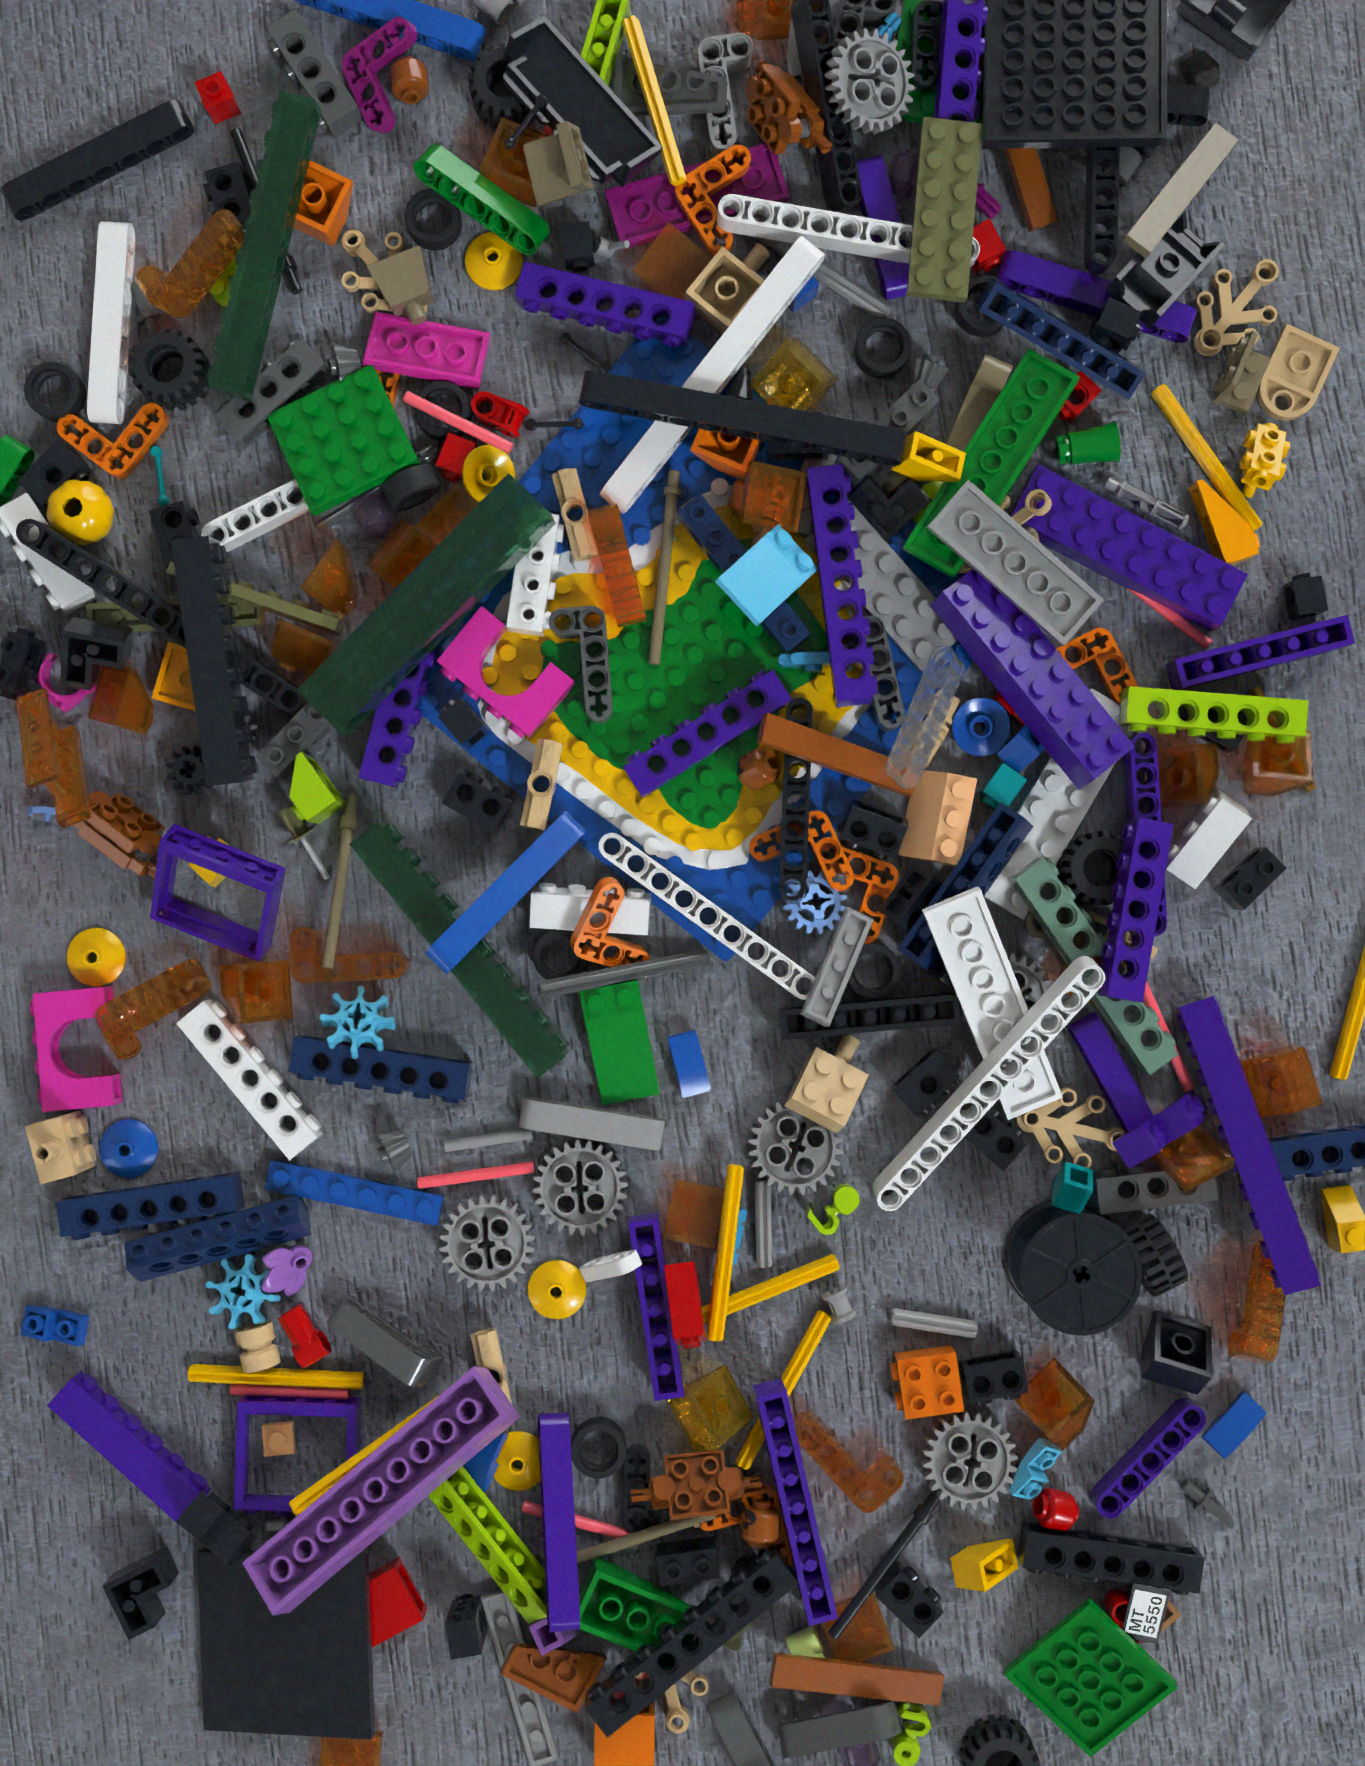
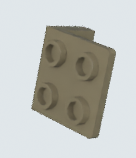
M568 121L556 125L558 133L523 145L536 203L540 206L593 189L580 129Z
M1254 330L1246 338L1241 337L1236 347H1231L1224 362L1228 365L1225 374L1221 373L1213 388L1214 391H1217L1213 402L1244 415L1250 410L1271 359L1252 350L1259 333Z

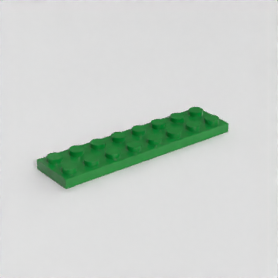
M1028 348L963 452L966 455L960 481L944 482L904 544L903 550L955 579L965 561L928 530V525L967 480L1000 507L1078 384L1080 376Z

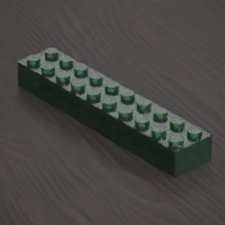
M508 473L302 683L297 691L338 732L348 737L556 524L552 514Z
M376 822L349 845L431 946L460 917V914L456 911L459 905L449 893L446 895L440 891L438 886L441 883L431 871L424 870L419 865L422 859L412 847L409 849L403 845L401 841L404 837L394 825ZM486 939L480 940L451 972L538 1079L566 1057L570 1052L567 1049L569 1042L560 1031L554 1033L548 1025L551 1020L541 1008L536 1010L529 1002L533 998L523 985L517 987L511 978L514 974L504 962L498 963L493 957L496 951Z

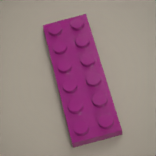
M766 143L747 148L751 154L749 171L709 197L717 210L720 200L728 194L782 203L789 201V193L778 157L774 155ZM736 155L733 156L731 165L738 163L742 166L744 157L737 158ZM709 160L683 167L685 175ZM727 166L725 169L727 175H729V166ZM715 169L708 170L705 173V179L710 183H716L722 177L720 172ZM667 172L628 183L623 187L618 186L605 190V196L618 240L629 241L630 246L628 248L694 229L677 203L675 186L669 182ZM683 187L682 195L688 194L693 201V207L696 204L693 197L694 188L689 190L687 187ZM727 209L724 211V214L728 217H735L738 215L737 212L732 209ZM700 210L695 216L696 220L702 224L709 223L712 220V214L707 210Z

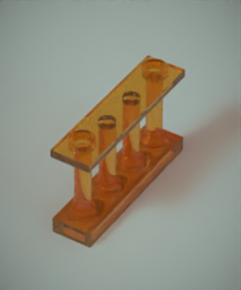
M45 688L16 698L26 787L32 789L42 784L46 786L54 796L56 820L62 828L91 818L79 731L74 725L60 730L52 720L48 691Z

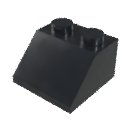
M1155 1310L1141 1352V1378L1198 1395L1212 1378V1327Z

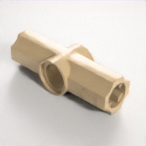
M566 468L551 474L574 561H586L599 556L577 469ZM573 509H579L583 512V516L578 521H571L567 518L568 513Z
M538 739L531 775L527 780L528 789L520 826L534 830H546L552 797L556 790V778L563 743ZM539 778H546L550 782L549 788L544 792H537L534 789V783Z
M496 1328L483 1329L472 1333L471 1341L477 1367L495 1370L499 1373L500 1379L496 1382L512 1404L506 1377L507 1368L503 1363Z

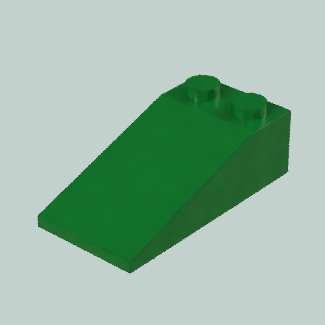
M639 980L579 991L602 1105L659 1095L660 1090Z
M602 1558L592 1560L579 1588L580 1629L635 1652L643 1644H650L657 1639L659 1632L669 1624L674 1625L682 1619V1614L691 1606L625 1568ZM686 1634L682 1639L686 1642H692L695 1635ZM663 1653L658 1658L663 1661H668L673 1657V1655L670 1653Z

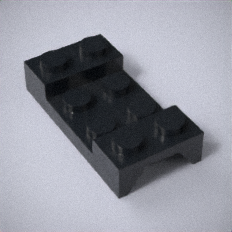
M1184 210L1149 256L1144 258L1137 253L1113 279L1106 291L1117 301L1141 311L1139 320L1150 329L1214 260L1225 245L1222 242L1203 243L1187 228L1186 210Z

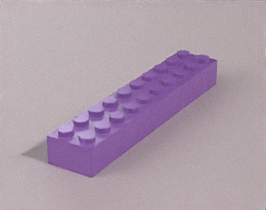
M476 1366L471 1368L242 1562L272 1615L290 1613L520 1418L487 1368Z

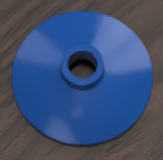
M971 699L962 704L954 714L952 722L953 738L956 744L970 755L982 757L994 754L1005 745L1009 738V716L1005 709L992 699ZM977 722L983 725L981 733H977L974 730V725Z
M135 1119L120 1120L109 1126L102 1135L99 1145L100 1158L104 1166L114 1175L123 1178H134L146 1173L154 1165L159 1151L158 1140L153 1130L147 1124ZM123 1145L129 1147L130 1153L128 1155L122 1153L121 1148Z

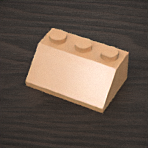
M917 769L913 795L909 796L905 818L908 819V829L897 855L955 867L963 853L977 778Z

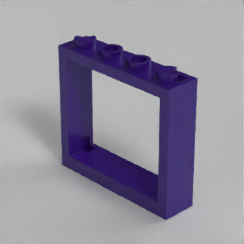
M173 824L159 842L150 919L260 962L272 944L286 868ZM178 858L266 892L259 932L173 898Z
M242 1396L237 1402L234 1510H243L246 1514L272 1511L276 1515H286L292 1511L289 1502L297 1497L295 1495L247 1494L250 1414L347 1417V1461L360 1452L362 1397H349L348 1400Z

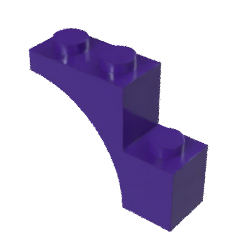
M1192 1090L1187 1091L1147 1120L1120 1135L1112 1144L1130 1169L1160 1152L1166 1144L1195 1129L1208 1115L1206 1103L1200 1095H1195Z

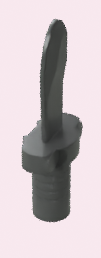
M135 280L131 285V293L141 313L135 318L139 326L146 325L148 331L154 329L159 333L160 328L156 320L162 316L158 308L153 310L150 308L139 282Z
M1188 1479L1181 1483L1180 1489L1195 1500L1193 1509L1198 1513L1203 1509H1207L1227 1527L1233 1528L1234 1521L1231 1515L1212 1500L1215 1493L1210 1488H1206L1202 1492Z

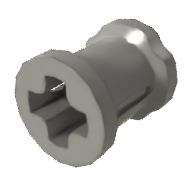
M845 1285L834 1287L822 1294V1299L827 1301L833 1315L831 1318L833 1324L844 1323L857 1315L855 1309L850 1305L846 1295L848 1290Z

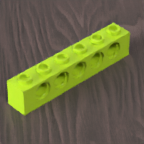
M597 0L581 53V57L608 87L616 64V55L619 53L625 33L622 23L625 18L630 16L629 0Z
M1128 686L1121 690L1119 725L1128 726V731L1146 732L1148 727L1158 728L1157 733L1176 734V730H1187L1188 736L1200 737L1206 736V732L1217 733V738L1235 739L1236 734L1247 735L1246 740L1265 741V737H1276L1277 743H1295V739L1306 736L1309 700ZM1149 704L1157 706L1159 710L1157 719L1149 715ZM1180 706L1185 707L1188 711V719L1186 721L1181 720L1178 716V708ZM1210 708L1214 709L1218 714L1216 723H1212L1208 719L1207 714ZM1239 711H1243L1247 716L1245 726L1238 721L1237 715ZM1269 713L1273 714L1277 719L1275 728L1268 724L1267 717Z
M462 1466L431 1492L428 1497L529 1624L547 1617L545 1570Z

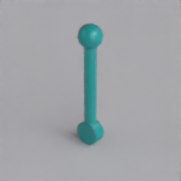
M153 446L150 449V453L155 458L160 494L157 501L159 505L165 506L168 505L169 498L165 494L161 465L163 450L159 446Z

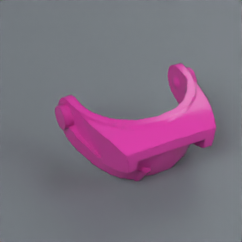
M48 653L44 657V662L40 667L36 682L46 689V694L43 698L66 713L79 704L88 693L91 694L96 686L94 684L91 690L80 689L78 692L70 695L58 694L52 688L49 677L50 669L56 661L57 655Z

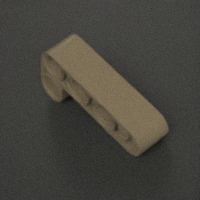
M985 353L945 444L964 451L1002 391L1013 365Z

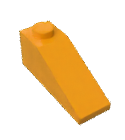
M1203 479L1196 481L1188 488L1211 554L1214 557L1234 565L1251 559L1260 553L1258 549L1260 543L1257 534L1252 532L1250 525Z

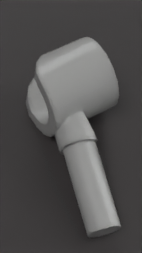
M598 236L596 242L599 243V246L593 253L609 259L614 251L628 248L630 244L627 240L613 242Z

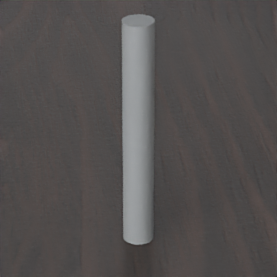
M523 1128L445 1140L444 1148L445 1152L529 1140L533 1139V1132Z

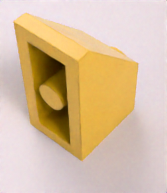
M914 431L906 437L901 464L892 466L891 470L911 479L913 478L916 481L958 482L961 479L966 453Z
M1342 1185L1320 1188L1328 1247L1340 1253L1365 1250V1215L1352 1186Z
M1009 1538L967 1546L950 1558L956 1587L986 1592L1018 1569L1013 1539Z

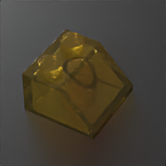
M791 338L783 342L751 381V387L768 404L809 411L826 395L838 381V378L799 338Z
M722 1365L685 1385L684 1397L667 1400L694 1452L718 1449L754 1417L726 1365Z

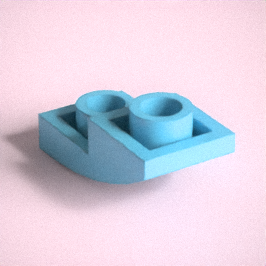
M1040 1437L1032 1445L1021 1461L1013 1478L1014 1483L1010 1487L1012 1496L1030 1500L1041 1493L1042 1488L1049 1482L1043 1471L1050 1468L1055 1463V1459L1063 1452L1057 1442Z

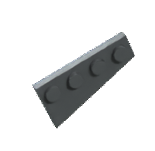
M617 53L613 92L634 116H649L633 59L624 54ZM652 63L667 115L725 113L728 82L724 77L694 70L677 69L676 66L668 64L659 65Z

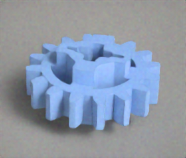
M808 871L806 875V893L803 900L798 904H787L782 909L791 913L786 919L788 922L796 920L797 923L794 929L798 930L804 926L805 934L809 935L815 929L817 935H821L824 926L828 931L834 929L832 921L839 923L841 917L838 915V912L841 913L846 908L840 905V902L847 899V896L839 895L838 892L832 890L824 879L822 871L816 877L813 876L812 871ZM789 883L787 888L791 891V894H786L792 897L796 896L801 887ZM819 885L826 888L830 894H826L822 890H820ZM813 896L816 901H825L824 903L819 905L816 908V910L813 905H804L806 902L810 901L813 898ZM833 906L830 916L824 920L825 909ZM799 912H804L808 915L810 921L804 919Z

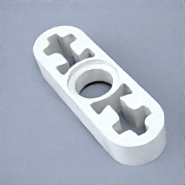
M636 1249L595 1258L579 1267L584 1281L591 1282L629 1273L641 1266L642 1261Z

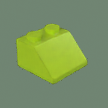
M304 752L298 753L295 759L289 795L294 803L291 808L301 821L305 819L307 822L320 824L346 805V801L316 759Z

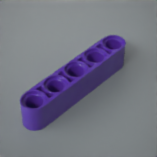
M880 154L857 160L862 188V196L859 201L862 216L900 223L883 156ZM878 235L870 236L873 242H884ZM905 240L899 241L906 248ZM873 258L885 301L905 297L909 264Z
M1092 1012L1068 1025L1067 1028L1122 1129L1127 1132L1153 1116L1152 1111L1098 1015Z
M1189 1398L1176 1400L1092 1488L1090 1494L1091 1501L1103 1517L1109 1519L1118 1517L1203 1429L1206 1423V1416L1194 1401ZM1194 1410L1192 1418L1183 1420L1186 1411ZM1168 1431H1173L1172 1439L1164 1442V1434ZM1153 1453V1458L1149 1462H1142L1145 1454ZM1133 1474L1131 1482L1121 1484L1125 1475ZM1113 1496L1112 1501L1108 1505H1101L1104 1497Z

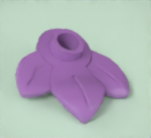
M292 1245L288 1249L279 1247L266 1254L262 1261L270 1270L261 1285L262 1291L275 1293L283 1290L287 1297L295 1294L306 1280V1269L312 1262L311 1251L306 1246Z

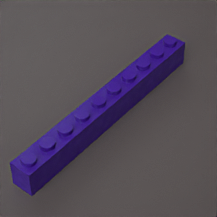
M1216 996L1180 1006L1181 1013L1176 1014L1178 1023L1182 1031H1188L1191 1041L1186 1042L1192 1059L1198 1058L1201 1069L1197 1070L1202 1087L1208 1086L1211 1097L1207 1098L1212 1115L1218 1114L1222 1126L1217 1127L1223 1144L1229 1143L1232 1154L1228 1155V1159L1233 1172L1239 1171L1243 1183L1238 1184L1243 1200H1250L1253 1212H1250L1249 1216L1254 1229H1260L1264 1241H1260L1265 1259L1271 1258L1275 1268L1270 1271L1275 1287H1282L1284 1295L1321 1286L1320 1276Z

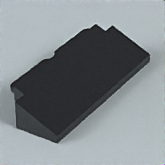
M545 16L510 34L504 57L509 64H507L502 78L503 83L529 112L535 106V99L538 95L541 94L547 97V107L540 108L534 117L540 124L548 125L554 131L553 134L558 133L556 125L566 121L579 127L592 181H599L603 185L613 177L623 187L661 153L663 149L661 144Z

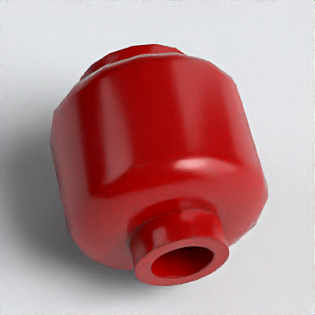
M1045 1488L1033 1500V1515L1039 1524L1045 1528L1066 1531L1073 1526L1079 1517V1507L1070 1492Z

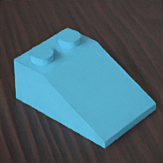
M778 524L715 582L757 627L819 568L812 561L811 557L804 553L793 541L790 534L784 531Z

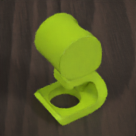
M849 1184L837 1185L832 1192V1204L830 1206L827 1204L824 1207L828 1217V1222L824 1225L819 1222L809 1206H807L805 1213L820 1233L831 1235L835 1233L839 1225L837 1214L848 1215L853 1212L859 1205V1194Z
M899 1701L897 1704L898 1715L901 1718L918 1721V1723L904 1722V1730L892 1737L891 1748L893 1757L900 1766H914L919 1759L921 1751L918 1737L925 1736L931 1730V1724L927 1710L923 1705Z

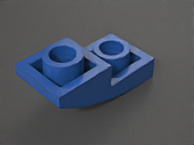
M695 1029L668 1036L667 1042L671 1061L675 1068L679 1092L682 1098L710 1091L707 1071Z
M27 1305L21 1335L44 1342L56 1340L78 1347L85 1344L90 1315L52 1307Z
M1245 1391L1240 1392L1226 1411L1215 1418L1201 1438L1225 1459L1248 1437L1267 1412Z
M504 1432L463 1465L484 1492H486L499 1466L496 1460L508 1437V1434Z

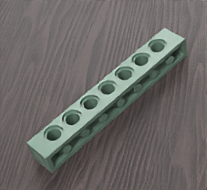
M1037 858L1008 878L1068 967L1078 957L1088 956L1094 958L1097 956L1100 959V968L1102 969L1104 959L1101 957V951L1106 939L1100 933L1096 934L1090 926L1093 923L1091 917L1084 909L1080 910L1073 901L1076 899L1075 894L1068 885H1062L1057 877L1059 871L1050 860L1046 861L1045 858ZM1044 883H1047L1051 888V894L1047 899H1043L1039 893V889ZM1063 907L1067 911L1068 917L1061 924L1056 918V913ZM1077 932H1081L1084 936V943L1079 948L1075 947L1073 943V937ZM1120 962L1118 965V973L1121 976H1124L1126 969ZM1091 969L1086 970L1082 978H1088L1093 971ZM1098 991L1092 996V1002L1140 1072L1151 1075L1179 1055L1174 1048L1176 1045L1174 1038L1166 1030L1162 1031L1157 1023L1160 1019L1150 1006L1146 1007L1144 1003L1099 996ZM1131 1005L1134 1009V1015L1130 1020L1126 1021L1123 1013L1125 1008ZM1148 1030L1151 1035L1150 1041L1143 1045L1140 1036L1143 1031Z

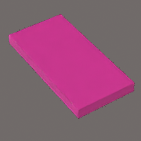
M375 311L363 358V367L373 365L375 370L433 381H447L459 386L479 389L490 343V333L430 321L411 325L408 317Z

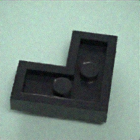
M869 477L848 497L886 542L890 541L932 501L913 478L890 498L872 477Z

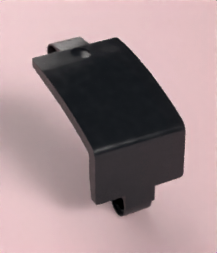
M1181 0L1176 12L1248 62L1292 0Z

